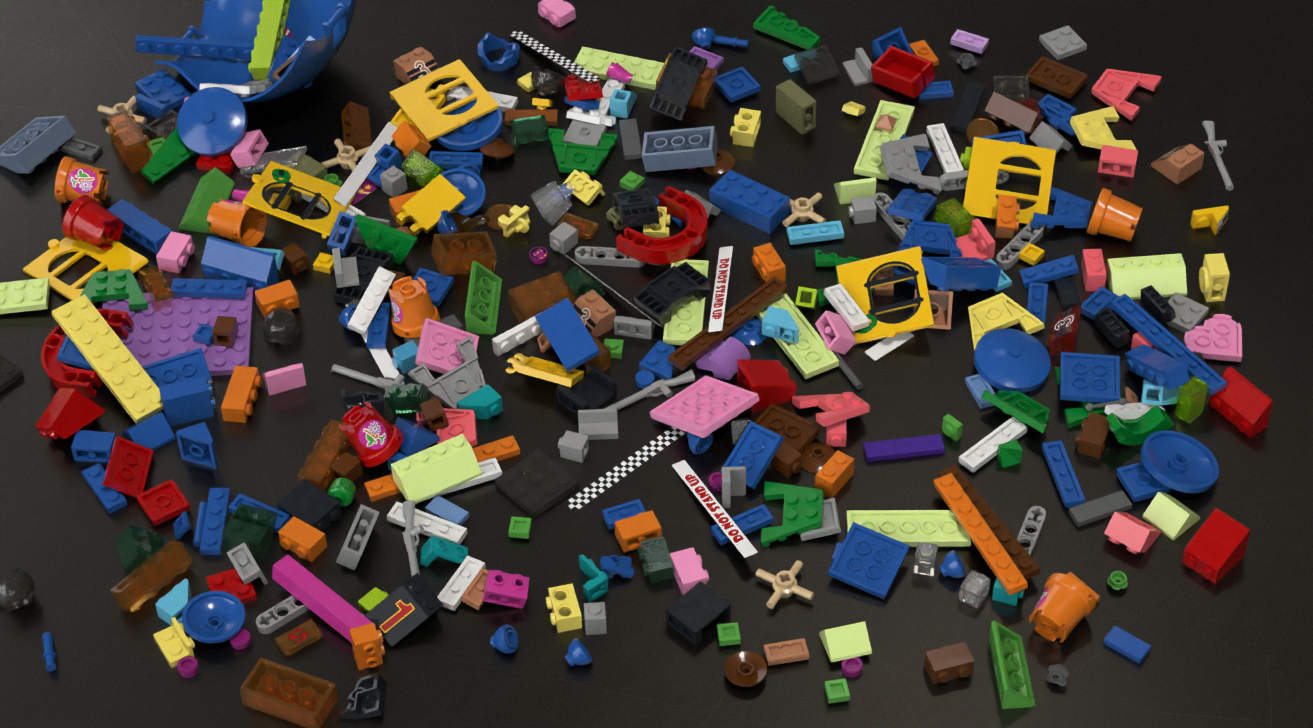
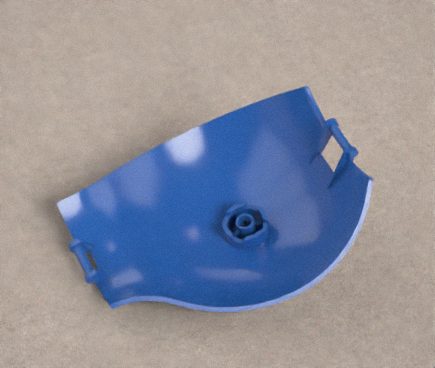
M263 0L204 1V12L200 29H196L193 25L189 26L183 38H191L194 35L197 39L254 43V38L257 37V25L260 23V12L263 10ZM291 0L286 27L300 47L294 60L283 76L264 92L258 95L255 93L249 97L236 96L242 103H258L286 96L302 87H310L313 84V80L330 64L341 48L353 19L356 0ZM309 36H311V37L314 38L315 40H313V41H308V40H306V39H307ZM180 55L168 61H155V64L168 65L176 69L197 90H200V84L242 85L249 81H256L253 79L252 73H249L248 64L251 63V60Z

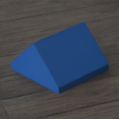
M901 27L873 40L872 60L874 62L890 46L913 54Z
M162 412L156 413L122 431V435L127 440L151 450H156L175 440V435Z
M399 417L396 420L395 425L404 435L403 442L397 450L399 453L409 457L440 440L437 434L418 423Z
M205 422L176 432L182 460L213 469L219 467L213 439Z

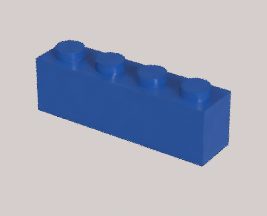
M123 199L107 209L122 219L120 222L124 224V234L155 254H158L167 237L172 232L169 227H165L157 219L151 218L144 211H140L132 203H128Z
M1145 344L1124 353L1126 357L1125 364L1129 371L1168 390H1172L1190 381L1185 363Z

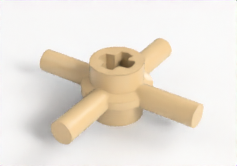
M132 96L127 104L118 103L113 108L103 105L98 106V112L112 116L113 121L106 128L107 133L111 134L117 126H127L131 121L141 124L146 123L147 119L145 117L132 113L131 109L136 104L135 96Z
M336 139L334 143L339 150L337 157L321 163L327 168L340 164L343 169H351L353 172L357 166L358 158L364 156L371 146L355 151L352 146H344L340 139Z
M817 192L810 199L803 197L795 201L790 199L792 214L782 224L788 227L795 220L806 222L809 219L817 223L826 222L825 218L813 212V205L822 199V194Z
M797 560L789 571H780L776 576L760 568L757 570L756 576L771 582L775 590L766 603L769 608L773 609L781 597L788 598L793 593L812 600L814 592L798 586L795 578L803 566L801 561Z

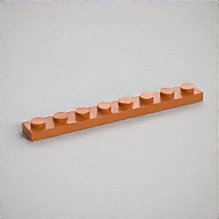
M513 435L472 448L478 463L492 458L500 461L520 454V448ZM392 474L364 483L371 502L401 493L393 481Z
M949 473L933 480L935 488L1009 596L1028 588V582L953 474Z

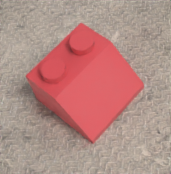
M1114 512L1104 534L1110 536L1108 540L1118 545L1123 543L1127 546L1126 549L1128 551L1138 554V552L1145 553L1162 531L1127 512Z

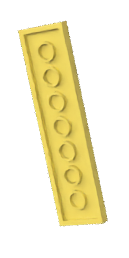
M85 294L52 311L53 318L136 424L164 409L159 388Z

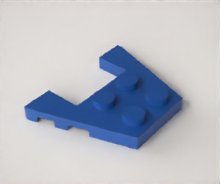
M1051 186L1049 200L1056 201L1053 216L1034 212L1031 228H1038V225H1046L1047 228H1054V225H1064V228H1087L1092 202Z
M912 220L898 250L920 246L923 252L946 254L949 257H962V251L956 245L957 240L950 225L928 221Z

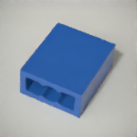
M205 376L159 387L165 417L170 427L214 416L213 408H216L214 397H210V395H213L211 383L207 384Z

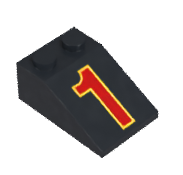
M416 573L364 616L371 622H374L376 630H381L383 639L391 648L443 606V604L421 576Z

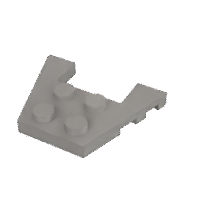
M926 134L882 143L880 151L888 177L907 184L912 182L917 184L918 188L924 190L928 188L933 190V193L939 194L942 191L939 178L921 175L915 150L927 151L930 147Z
M472 336L467 337L455 346L465 362L441 377L434 379L424 363L408 373L412 379L433 396L438 397L449 409H457L458 401L486 385L482 370L479 367Z

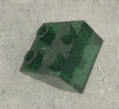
M240 503L222 532L225 548L232 550L245 542L253 556L263 558L272 541L277 513Z
M129 525L115 540L125 571L142 575L168 568L171 565L163 536L159 533Z

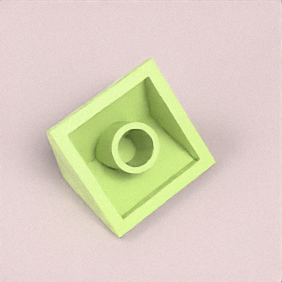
M876 177L835 183L834 188L839 203L847 204L851 203L852 198L874 196L876 194Z
M1162 492L1156 494L1142 516L1144 520L1162 531L1163 534L1173 541L1200 520V516L1170 494Z
M865 621L819 632L831 662L872 654Z

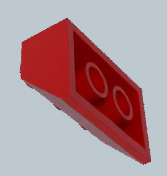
M1230 366L1221 376L1227 382L1226 388L1212 396L1210 395L1209 404L1237 426L1241 432H1244L1251 438L1267 428L1273 400Z

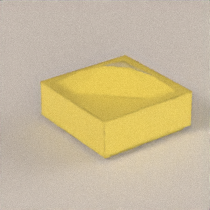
M531 72L517 79L518 85L527 92L542 85L541 80Z
M850 101L843 105L842 111L850 115L859 116L865 113L866 107Z

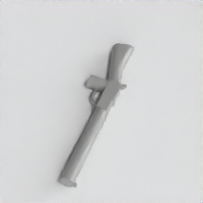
M1203 121L1202 125L1208 135V141H1205V144L1208 145L1209 152L1215 160L1226 186L1225 189L1231 191L1234 189V186L1221 158L1223 147L1227 146L1226 140L1215 141V123L1213 121Z
M337 364L332 366L331 372L376 385L395 394L396 392H405L424 399L428 395V391L422 386L402 385L401 383L405 378L401 374H398L395 379L391 377L376 378Z
M691 369L676 378L663 380L662 378L643 390L604 409H617L618 411L650 396L657 397L664 394L669 398L673 392L668 387L695 381V375Z
M409 500L402 502L406 519L405 531L402 534L408 552L411 575L413 576L416 573L420 575L416 552L419 544V534L424 532V528L421 524L413 528L415 501Z

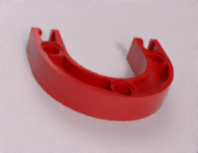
M668 186L666 188V196L663 193L658 196L659 207H667L668 214L686 223L687 227L682 232L667 238H654L626 227L624 229V237L621 234L616 237L617 251L636 260L651 264L676 263L693 256L705 244L708 235L707 213L697 199Z
M97 309L119 338H127L129 332L124 326L132 328L134 325L128 312ZM57 325L45 340L42 348L41 361L44 370L58 389H76L86 397L95 398L97 391L93 389L92 385L97 387L102 385L96 371L72 368L64 362L57 361V354L66 337L64 330L60 325Z

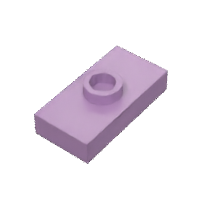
M957 29L951 38L950 44L982 54L989 44V39Z

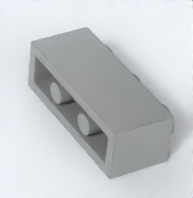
M362 504L360 505L336 563L355 570L380 512Z

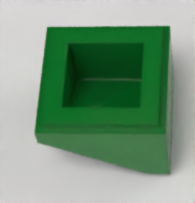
M1017 440L998 445L997 459L1003 468L1021 463L1022 448Z

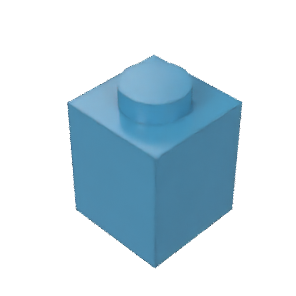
M413 340L393 349V365L395 368H399L403 374L419 366L415 364L418 346Z

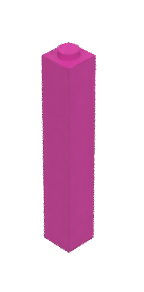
M286 555L273 565L272 579L350 642L349 629L373 623L289 555Z

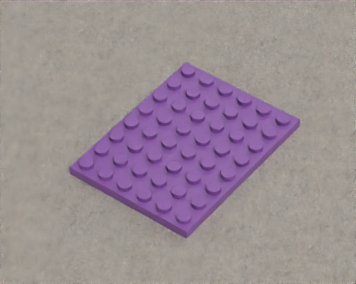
M253 287L247 288L245 299L171 297L170 292L143 293L148 309L129 310V299L103 301L102 309L128 312L134 325L132 328L124 326L129 334L127 338H120V340L125 343L127 349L141 366L202 348L211 376L232 375L235 365L250 367ZM217 316L236 317L239 331L233 347L214 345V341L211 345L193 341L192 336L201 323L214 327Z

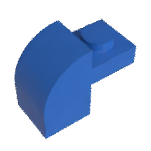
M386 143L374 155L378 165L367 176L369 182L382 188L381 173L393 165L399 170L402 167V157L399 150Z

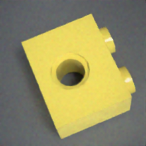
M1224 253L1205 254L1203 267H1200L1199 285L1201 292L1204 293L1206 302L1225 301L1230 273Z

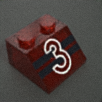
M1076 305L1057 314L1056 322L1052 321L1050 332L1053 334L1048 335L1047 346H1050L1049 354L1061 356V352L1073 353L1079 330L1082 305Z

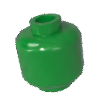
M337 478L332 482L328 494L340 501L341 507H346L353 501L356 494V486L347 478Z

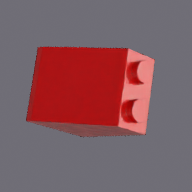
M737 360V387L757 393L760 401L749 408L752 413L767 409L771 403L780 405L792 401V396H795L797 386L795 381L790 379L787 368L783 367L779 360Z
M59 388L35 428L40 430L39 434L46 439H66L101 416L105 410L76 389Z
M1216 508L1185 547L1182 562L1216 584L1245 556L1250 529Z

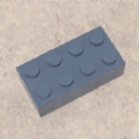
M715 127L645 132L642 148V160L645 171L656 172L716 166L718 140Z

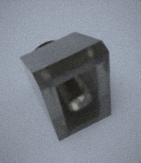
M737 418L727 422L732 445L738 443L751 419Z

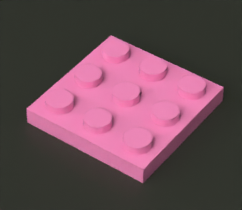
M425 318L415 364L420 366L424 363L428 369L446 374L465 362L455 347L456 344L472 336L473 346L476 351L479 336Z

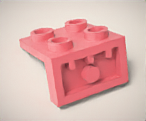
M979 218L972 220L970 234L956 238V245L958 249H961L962 257H977L982 260L994 258V239Z

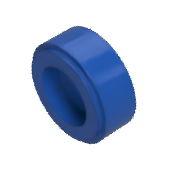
M648 370L639 371L635 376L636 385L642 389L655 382L654 374Z

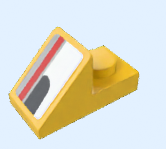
M1227 205L1193 210L1190 224L1193 229L1210 226L1214 235H1216L1227 221L1229 207Z

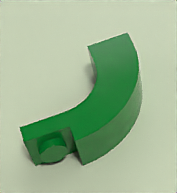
M1157 405L1153 406L1141 417L1133 420H1124L1114 413L1106 417L1110 423L1109 428L1119 443L1129 446L1143 444L1150 434L1169 430L1175 425L1166 411Z

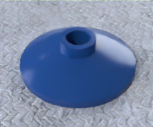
M751 318L731 334V337L736 338L747 347L760 345L768 337L762 335V322L755 318Z

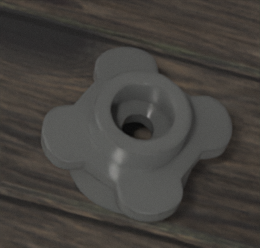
M964 53L957 59V63L963 69H969L971 66L977 65V61H974V56L970 53Z
M1060 664L1050 665L1046 680L1050 683L1053 682L1060 686H1065L1069 671Z

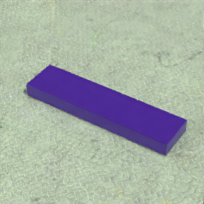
M941 434L863 443L867 462L945 453Z

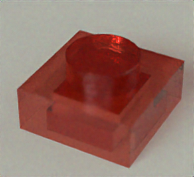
M1036 99L1019 100L1020 105L1040 114V108Z

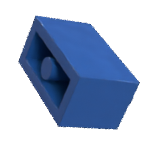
M339 212L327 242L329 252H332L334 248H340V255L346 257L357 229V224L354 220L356 216Z
M78 430L71 446L74 460L108 463L116 433Z

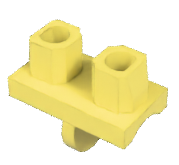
M514 205L509 211L510 218L506 215L498 218V225L503 229L505 237H509L514 232L518 233L521 231L526 233L529 231L528 224L530 220L528 211L530 208L525 205L520 208Z

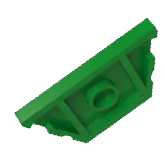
M360 214L354 218L367 248L393 253L394 263L399 265L404 262L407 254L410 253L413 245L418 241V238Z
M989 390L983 391L981 398L999 407L1005 414L1016 417L1019 422L1028 424L1041 433L1045 432L1050 409L1020 391L998 390L997 395L990 393Z

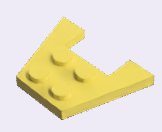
M1114 106L1071 117L1070 124L1081 145L1101 150L1102 145L1137 150L1132 140H1115L1106 122H1118L1119 116Z
M1004 293L968 307L974 351L981 337L993 330L1005 329L1020 323L1025 333L1030 335L1045 328L1042 321Z

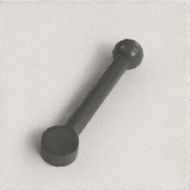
M1120 398L1117 401L1093 405L1087 403L1085 408L1087 411H1092L1093 408L1105 407L1106 405H1125L1126 399Z

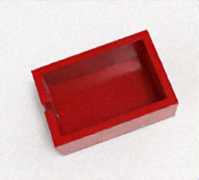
M890 46L871 66L873 82L912 98H916L924 90V86L927 87L935 78L932 61Z

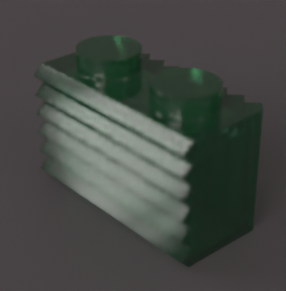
M545 115L510 120L514 145L549 139Z
M573 266L563 277L571 291L579 297L592 290H595L601 297L605 294V291L599 286L600 284H598L596 279L576 266Z
M423 383L392 384L387 386L383 396L392 414L422 412L419 404L431 399Z
M664 536L640 541V548H637L639 560L644 562L642 564L644 576H648L651 583L674 578V566Z

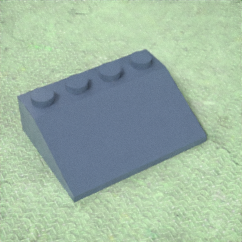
M66 116L36 117L0 146V165L16 173L29 174L35 170L34 167L45 162L47 156L56 153L63 143L71 141V137L76 132Z

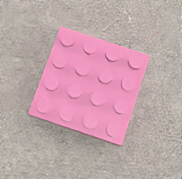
M705 375L651 410L650 415L654 420L704 438L716 429L724 426L731 419L736 418L746 409L751 408L752 405L760 400L757 393Z

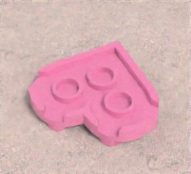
M1215 314L1213 318L1205 320L1203 326H1195L1193 330L1185 332L1183 344L1199 358L1241 362V324H1237L1236 321L1232 320L1230 315Z

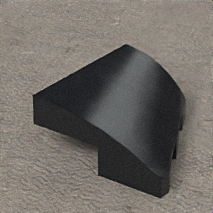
M341 390L344 415L356 405H359L361 408L365 407L364 402L371 403L381 415H384V400L381 393L358 391L355 395H347V390Z
M379 672L361 677L358 680L354 691L347 698L350 703L345 710H340L338 713L340 718L363 719L383 714L387 682Z

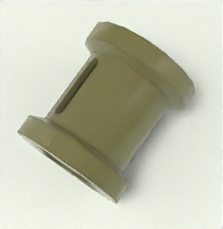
M618 207L609 209L606 213V218L613 222L616 230H623Z

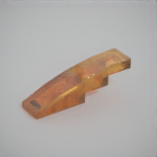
M153 266L137 270L146 291L155 302L174 298L173 292L169 289L167 280L163 278V273L160 269Z

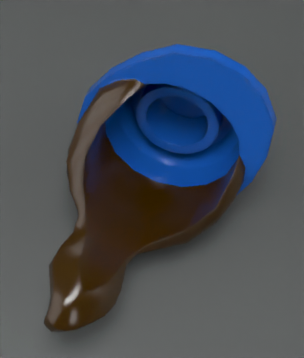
M443 210L438 220L437 229L444 239L460 240L468 236L472 228L483 226L486 222L490 221V218L486 215L468 218L457 211L449 212Z

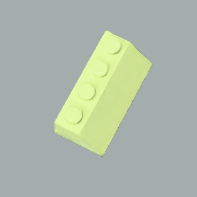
M1181 253L1112 258L1107 260L1106 279L1110 291L1118 296L1126 294L1132 300L1141 299V289L1150 285L1162 297H1172L1175 292L1187 296L1186 266Z
M463 434L391 464L393 481L407 501L413 500L415 504L482 475L473 449Z

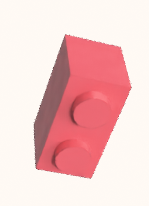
M1102 145L1098 172L1134 178L1138 150Z
M1083 249L1081 270L1085 291H1097L1101 286L1105 288L1106 270L1102 249Z

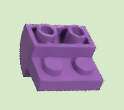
M729 337L726 341H721L702 355L695 363L698 369L712 371L715 378L730 380L737 373V360H749L751 356L743 343L736 338Z

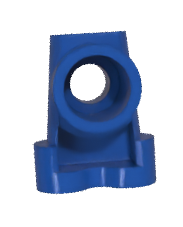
M613 554L611 556H602L600 559L601 567L599 570L604 571L609 579L613 578L615 574L621 575L624 578L633 577L634 569L631 567L630 557H618Z

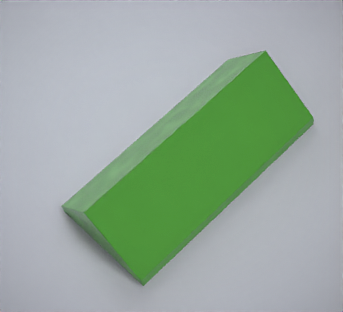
M216 167L201 177L179 225V230L213 234L208 228L211 227V223L207 222L209 209L214 202L219 203L220 200L218 199L220 198L229 200L235 187V182Z
M475 260L471 266L465 310L466 332L493 335L496 333L502 279Z
M994 620L990 626L989 644L1002 709L1035 706V700L1022 637Z

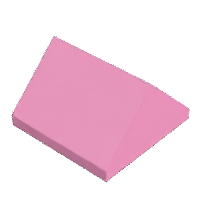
M302 363L261 373L269 396L306 386Z

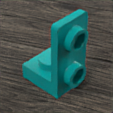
M432 535L421 547L420 565L428 567L437 557L462 564L468 556V548Z
M582 554L579 556V567L591 579L583 585L584 599L590 603L608 591L609 579L604 571H600L591 559H587Z

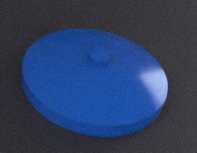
M220 87L204 88L192 94L183 103L177 118L178 133L183 143L193 152L203 156L222 155L232 150L243 138L247 128V112L242 101L233 92Z
M477 99L465 105H462L446 113L445 115H457L464 113L475 105ZM498 108L436 139L442 146L457 151H467L483 147L500 134L503 128L502 112Z
M997 329L986 333L978 341L974 351V364L980 376L990 385L1004 391H1020L1025 393L1037 389L1047 379L1051 367L1049 354L1042 343L1028 333L1015 329Z
M1169 430L1157 431L1150 434L1141 447V459L1148 472L1159 482L1174 490L1185 493H1201L1210 489L1219 475V466L1211 451L1201 442L1186 434Z

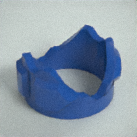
M488 32L478 44V57L481 58V63L487 69L504 71L512 68L520 58V45L508 43L504 39H500ZM506 49L503 56L493 63L485 56L492 50Z

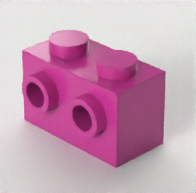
M489 570L485 578L482 601L523 609L528 595L529 577H524L520 574L504 573L500 570Z

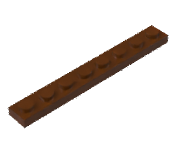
M774 276L724 314L722 331L708 332L709 326H707L668 356V362L683 371L788 291V285Z
M952 465L939 471L938 478L949 473L953 474L1023 577L1027 580L1040 574V567L960 469L956 465Z

